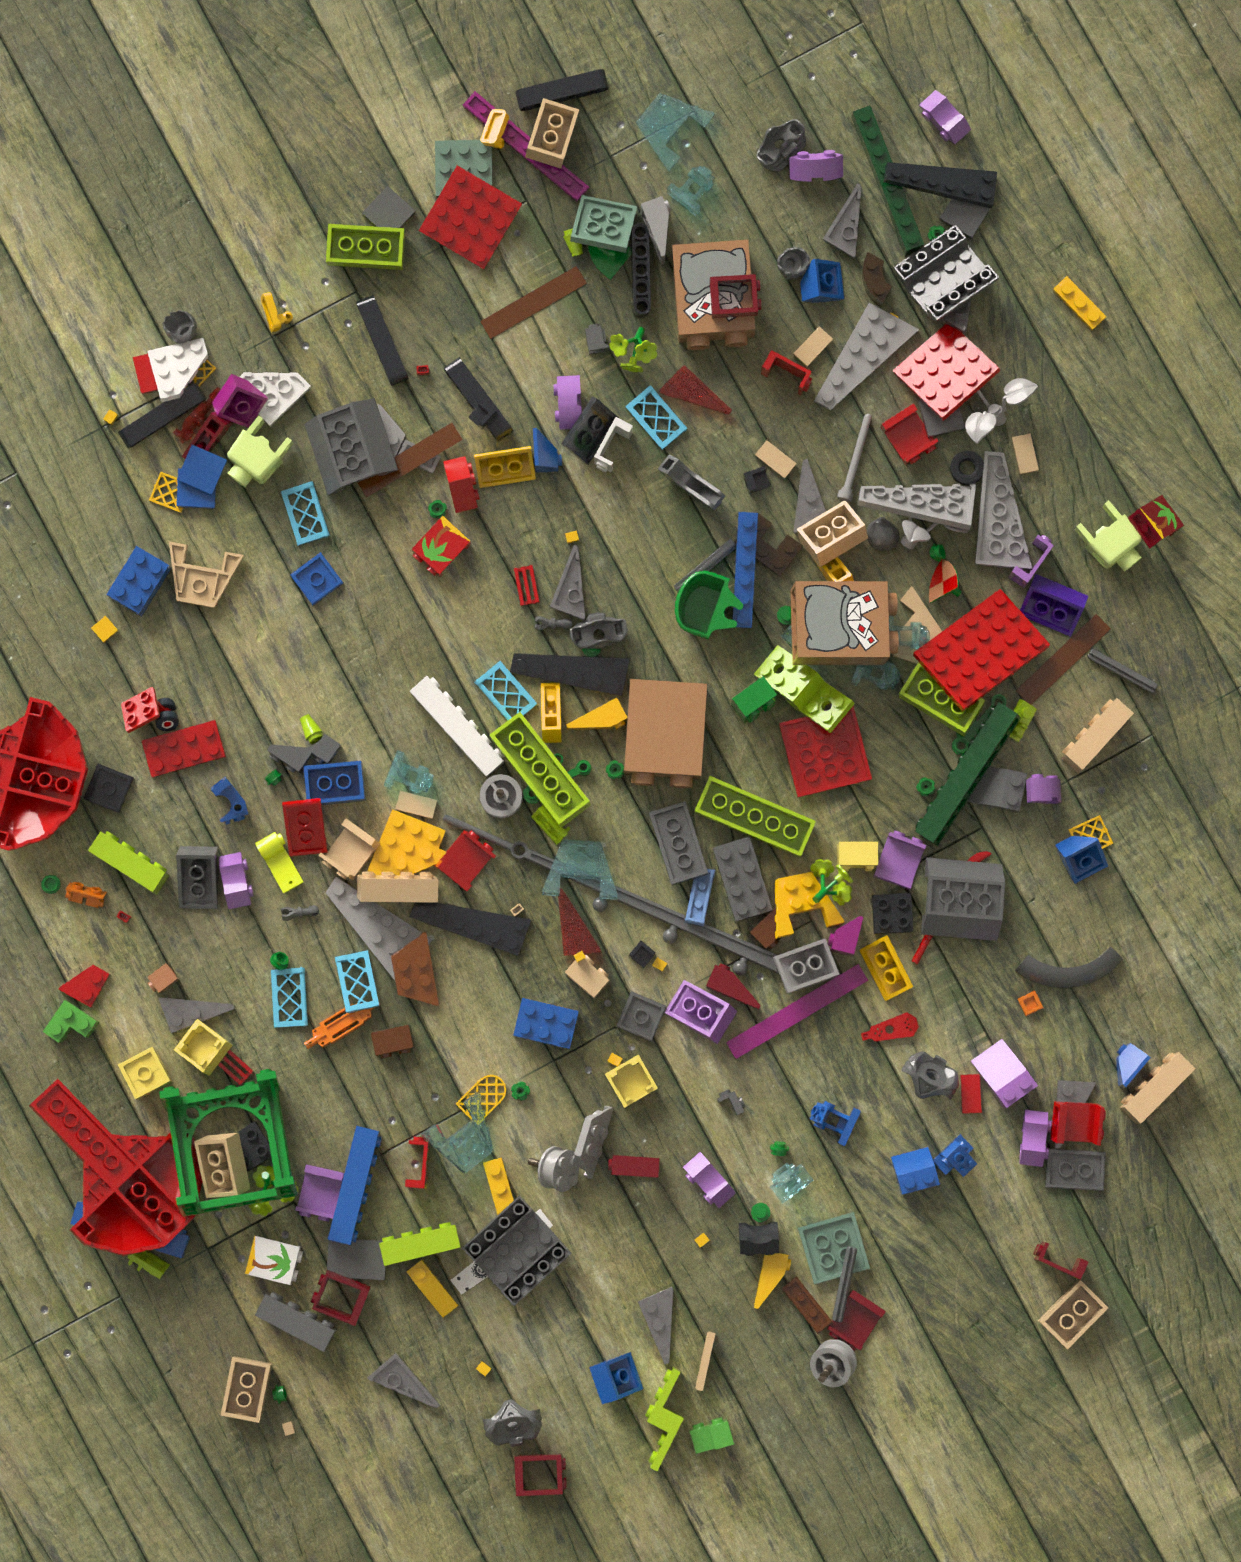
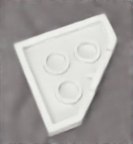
M203 338L148 351L161 402L180 398L184 393L185 387L188 383H191L198 373L201 364L207 360L208 353Z
M244 372L240 376L248 380L268 397L267 402L258 415L270 427L311 388L298 373Z

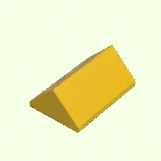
M531 446L474 455L479 488L536 479Z
M887 935L859 950L885 1001L913 988Z

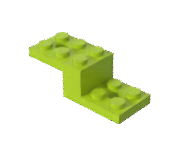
M779 645L775 647L754 673L758 679L764 676L771 687L781 694L792 707L830 733L855 704L851 699L826 683L818 672L808 665H792V654ZM784 667L781 673L776 674L778 668ZM832 704L830 710L824 711L826 705Z
M674 1367L672 1370H667L663 1378L665 1384L663 1388H658L654 1396L657 1400L654 1406L650 1404L645 1414L648 1417V1423L666 1431V1434L662 1432L657 1442L660 1445L657 1452L653 1450L648 1460L651 1463L650 1468L658 1471L684 1419L682 1415L664 1407L680 1374V1370Z

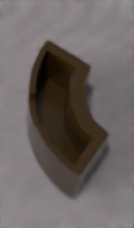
M868 252L862 268L863 285L869 298L876 305L882 307L892 286L886 282L883 276L884 260Z

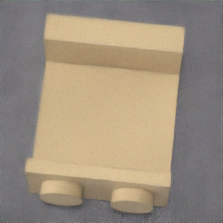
M345 819L341 824L345 829L328 850V853L325 855L320 853L319 856L323 859L321 863L329 869L334 867L338 870L336 874L345 880L348 877L353 881L380 843L351 821Z

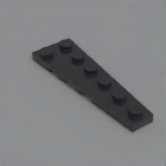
M888 162L885 166L883 182L992 208L994 205L997 172Z
M514 653L510 672L622 696L630 658Z
M415 902L410 918L519 956L531 923L530 919L436 902Z

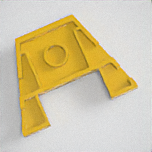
M812 872L778 878L775 881L776 939L794 934L789 915L821 909L826 928L845 923L828 895L819 903L813 901L812 898L821 890V885Z

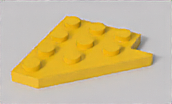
M392 809L380 838V845L377 847L367 871L374 872L376 875H381V872H393L395 875H401V872L416 874L436 865L446 853V851L439 849L446 830Z

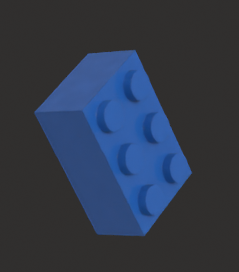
M136 546L106 595L142 617L169 574L171 567Z
M362 761L304 766L306 800L321 798L322 805L366 801Z
M522 998L513 1036L570 1050L579 1011Z

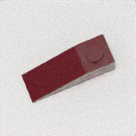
M215 411L212 412L182 457L186 459L191 445L211 452L233 422L217 416Z
M721 963L719 966H714L706 985L707 988L759 1010L761 1005L736 975L730 971V967Z

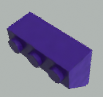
M1035 574L1020 611L1027 619L1071 637L1084 610L1088 595Z

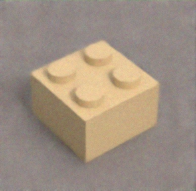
M585 955L586 959L578 963L575 960L565 971V975L595 999L609 983V975L602 968L597 970L593 966L594 962Z

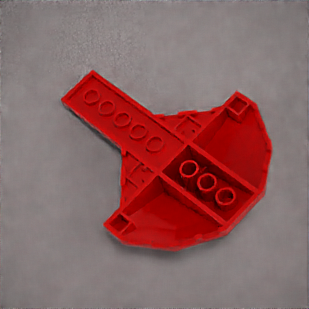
M33 697L29 698L25 716L18 719L19 721L11 726L8 725L0 730V849L13 851L49 839L77 811L88 772L78 730L53 703Z
M59 1079L54 1081L29 1105L83 1162V1217L70 1229V1232L84 1246L121 1256L163 1248L195 1217V1215L182 1217L177 1206L176 1198L181 1197L171 1132L167 1136L158 1137L111 1134ZM192 1137L191 1150L198 1195L200 1197L203 1181L194 1144L195 1139Z

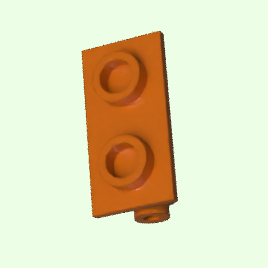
M70 882L66 887L65 898H68V901L80 904L83 903V898H87L85 905L99 908L103 907L105 901L103 899L107 892L102 891L99 887H87L80 882Z

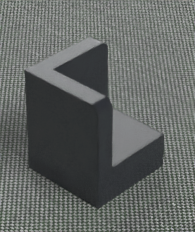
M482 397L478 402V406L469 415V419L483 430L495 417L497 409Z
M765 466L743 473L749 494L770 487Z
M640 941L629 954V957L644 969L656 952L643 941Z

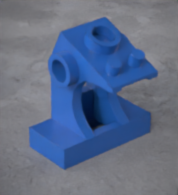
M225 776L211 787V791L215 796L222 795L227 797L231 803L230 811L220 819V822L225 821L227 825L230 824L231 819L234 822L245 819L244 815H247L248 811L245 800ZM236 804L241 805V808L239 810L234 809V806Z
M824 1101L823 1104L817 1102L811 1111L810 1120L815 1122L814 1126L824 1130L826 1127L841 1134L837 1143L845 1146L861 1111L853 1108L850 1116L835 1110V1105ZM830 1112L840 1117L836 1127L826 1123Z
M961 1134L933 1159L934 1164L945 1175L952 1168H955L964 1177L977 1165L968 1154L973 1147Z

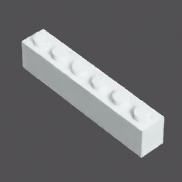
M426 676L410 690V693L488 778L504 763L502 760L504 755L497 748L493 750L489 745L491 741L485 734L481 736L476 731L478 726L472 720L469 722L464 717L466 713L460 706L455 707L451 703L453 700L446 691L442 693L438 689L440 684L433 677L429 679Z

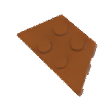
M422 932L420 936L412 942L410 941L404 948L391 956L397 994L437 1006L439 1003L427 933Z

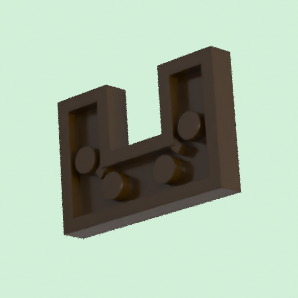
M758 513L755 559L781 577L803 545L787 535L777 549L773 548L761 539L772 523Z

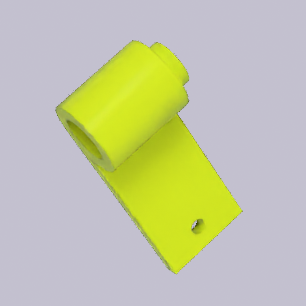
M274 832L255 844L282 892L285 894L304 882L283 846L286 843L281 833L277 835Z

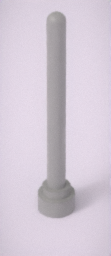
M865 414L845 485L838 492L837 499L841 501L852 502L854 494L851 488L872 417L870 414Z

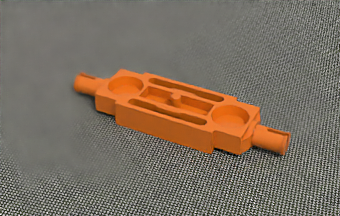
M345 1008L319 1023L320 1026L312 1030L313 1038L304 1042L305 1046L309 1049L317 1043L321 1047H325L330 1043L334 1044L371 1019V1010L374 1008L346 1013L326 1025V1023L346 1012ZM359 1022V1024H357L356 1026H354V1027H352L351 1029H349L350 1026H352V1025H354L355 1023ZM341 1032H344L343 1034L339 1035L338 1037L333 1038V1037L336 1036L337 1034H339V1033H341Z

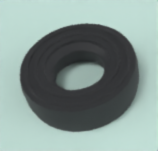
M962 451L952 459L950 472L958 483L963 485L978 482L983 476L984 462L976 452ZM964 461H971L975 466V470L972 474L965 475L960 470V464Z

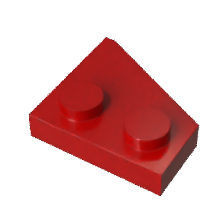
M91 965L60 986L58 990L92 1008L111 974L95 965Z

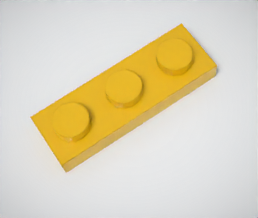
M1067 276L1053 289L1054 293L1091 331L1106 318L1101 310Z
M502 1157L483 1163L497 1215L514 1201Z

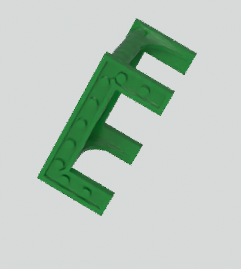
M271 1069L261 1070L260 1073L256 1074V1084L252 1081L246 1082L244 1086L239 1087L229 1085L222 1090L212 1088L206 1090V1093L190 1092L182 1097L179 1088L173 1086L164 1088V1091H159L160 1100L165 1111L168 1113L181 1197L176 1198V1202L182 1217L298 1196L297 1187L292 1176L279 1098L281 1090L276 1071ZM259 1096L261 1103L258 1107L251 1108L249 1106L251 1099ZM246 1098L245 1103H238L239 1099L244 1100ZM225 1101L226 1104L222 1106L220 1103ZM205 1105L209 1106V1108L205 1111H202L199 1107H206ZM223 1108H239L252 1113L262 1122L267 1131L275 1175V1188L200 1202L191 1150L192 1137L197 1126L210 1113ZM187 1109H196L199 1112V1117L197 1119L188 1117L186 1114ZM263 1109L265 1115H260L259 1111ZM185 1120H186L188 1123H192V1127H191V1128L187 1129V1125H188V1124H187V1123L185 1124V1122H184Z

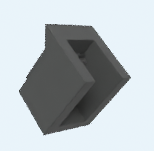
M599 324L589 325L585 329L589 355L610 351V346L607 345L605 330L601 329Z

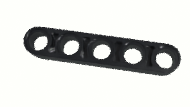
M599 69L521 88L515 91L519 110L528 111L540 108L543 98L560 103L604 92L609 89L605 70Z
M637 223L631 232L633 314L636 317L645 318L651 308L649 229L645 224ZM642 230L645 236L638 237L635 231ZM639 248L643 249L645 251V255L639 256L636 254L635 250ZM643 267L646 273L638 274L636 268ZM640 285L644 286L646 288V292L639 293L636 290V287ZM643 304L647 310L640 312L637 309V305Z
M374 295L357 301V307L391 386L408 380L407 372Z
M459 357L443 368L473 410L478 406V402L482 397L497 409L495 417L486 425L497 442L514 431Z
M194 383L184 389V393L180 398L165 401L121 429L118 434L129 449L198 406L207 398L198 384Z

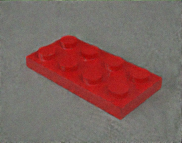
M216 720L141 741L152 778L226 757Z

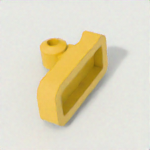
M494 109L490 112L480 139L485 146L499 149L504 147V139L501 137L509 120V115L505 110Z
M271 292L262 294L261 303L270 331H279L282 324H289L292 321L293 315L291 312L277 315L278 312Z

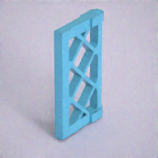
M651 385L625 406L662 450L688 429ZM651 393L657 400V403L645 402L646 397ZM637 404H643L642 415H639L634 409ZM645 405H657L656 416L644 415ZM662 406L669 414V417L658 416V407ZM644 418L655 419V429H651L644 421ZM657 419L669 420L668 430H657ZM671 420H674L680 427L676 431H670ZM656 432L668 433L667 439L662 442L656 435Z
M313 481L281 491L298 546L330 536ZM310 489L311 500L302 496L304 490ZM295 494L298 497L292 506L288 496ZM300 497L310 502L305 512L296 508ZM312 503L315 504L318 514L317 518L307 513ZM294 509L303 513L299 524L296 523L293 513ZM306 515L315 519L311 530L301 525ZM319 521L323 531L316 533L313 530ZM300 527L309 531L307 537L301 538L299 533Z
M501 661L474 682L507 721L512 717L507 713L506 708L517 709V713H519V709H522L520 712L524 716L537 705L535 700ZM500 669L505 674L506 679L494 678L495 672ZM486 680H492V691H488L482 683ZM494 680L506 681L505 692L493 691ZM508 681H511L519 693L507 692ZM493 694H505L504 705H501ZM507 695H518V706H507ZM520 696H524L529 702L527 706L519 707Z
M368 950L335 957L346 1013L378 1007L379 1001ZM364 958L366 967H360L356 964V961ZM343 962L351 963L346 973L342 969L341 963ZM353 966L362 970L357 980L348 975ZM364 973L368 975L370 984L368 987L359 982ZM345 977L355 982L349 991L346 989ZM357 984L366 989L361 998L351 993ZM368 991L371 992L373 1001L366 1002L363 1000ZM349 995L359 1000L356 1005L350 1006Z
M305 968L271 970L274 1028L308 1026ZM294 974H300L299 986L290 979ZM277 975H284L287 979L279 987L277 985ZM288 980L297 987L290 996L281 989ZM298 989L301 990L300 1005L291 998ZM279 990L288 997L281 1006L278 1003ZM289 1000L298 1006L291 1015L283 1009V1006ZM301 1009L302 1020H295L293 1015ZM280 1010L289 1016L286 1021L280 1022Z

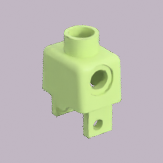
M260 416L255 419L247 431L243 429L227 453L230 462L234 464L227 474L243 487H246L252 479L259 484H264L283 463L282 458L293 445L292 440L287 437L274 453L270 449L269 441L263 436L254 437L265 423L264 419Z
M1108 500L1102 507L1113 519L1114 523L1109 527L1102 526L1096 531V538H1093L1081 523L1074 530L1087 544L1085 548L1104 568L1109 569L1117 563L1125 572L1142 558L1134 549L1141 542L1142 538L1125 514L1122 516Z

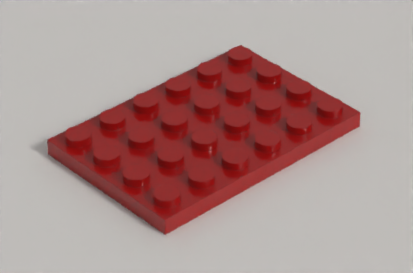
M999 589L916 650L913 656L963 712L1048 649L1050 644L1008 596Z

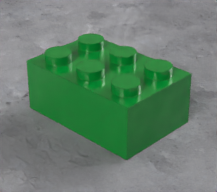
M763 676L733 697L731 706L743 723L747 721L752 723L759 717L761 711L767 712L774 707L777 694Z

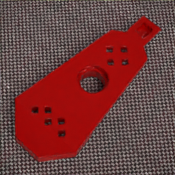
M908 1012L871 1026L869 1031L861 1033L862 1040L882 1041L913 1037L919 1027L917 1018ZM887 1026L893 1027L892 1033L886 1032Z

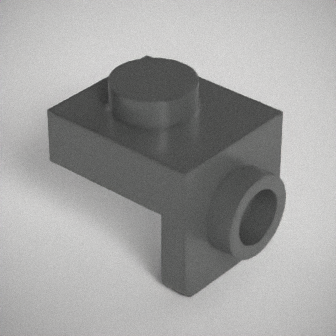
M728 1089L719 1093L718 1103L729 1098L736 1115L744 1112L743 1108L746 1107L742 1097H737L735 1091L730 1092Z

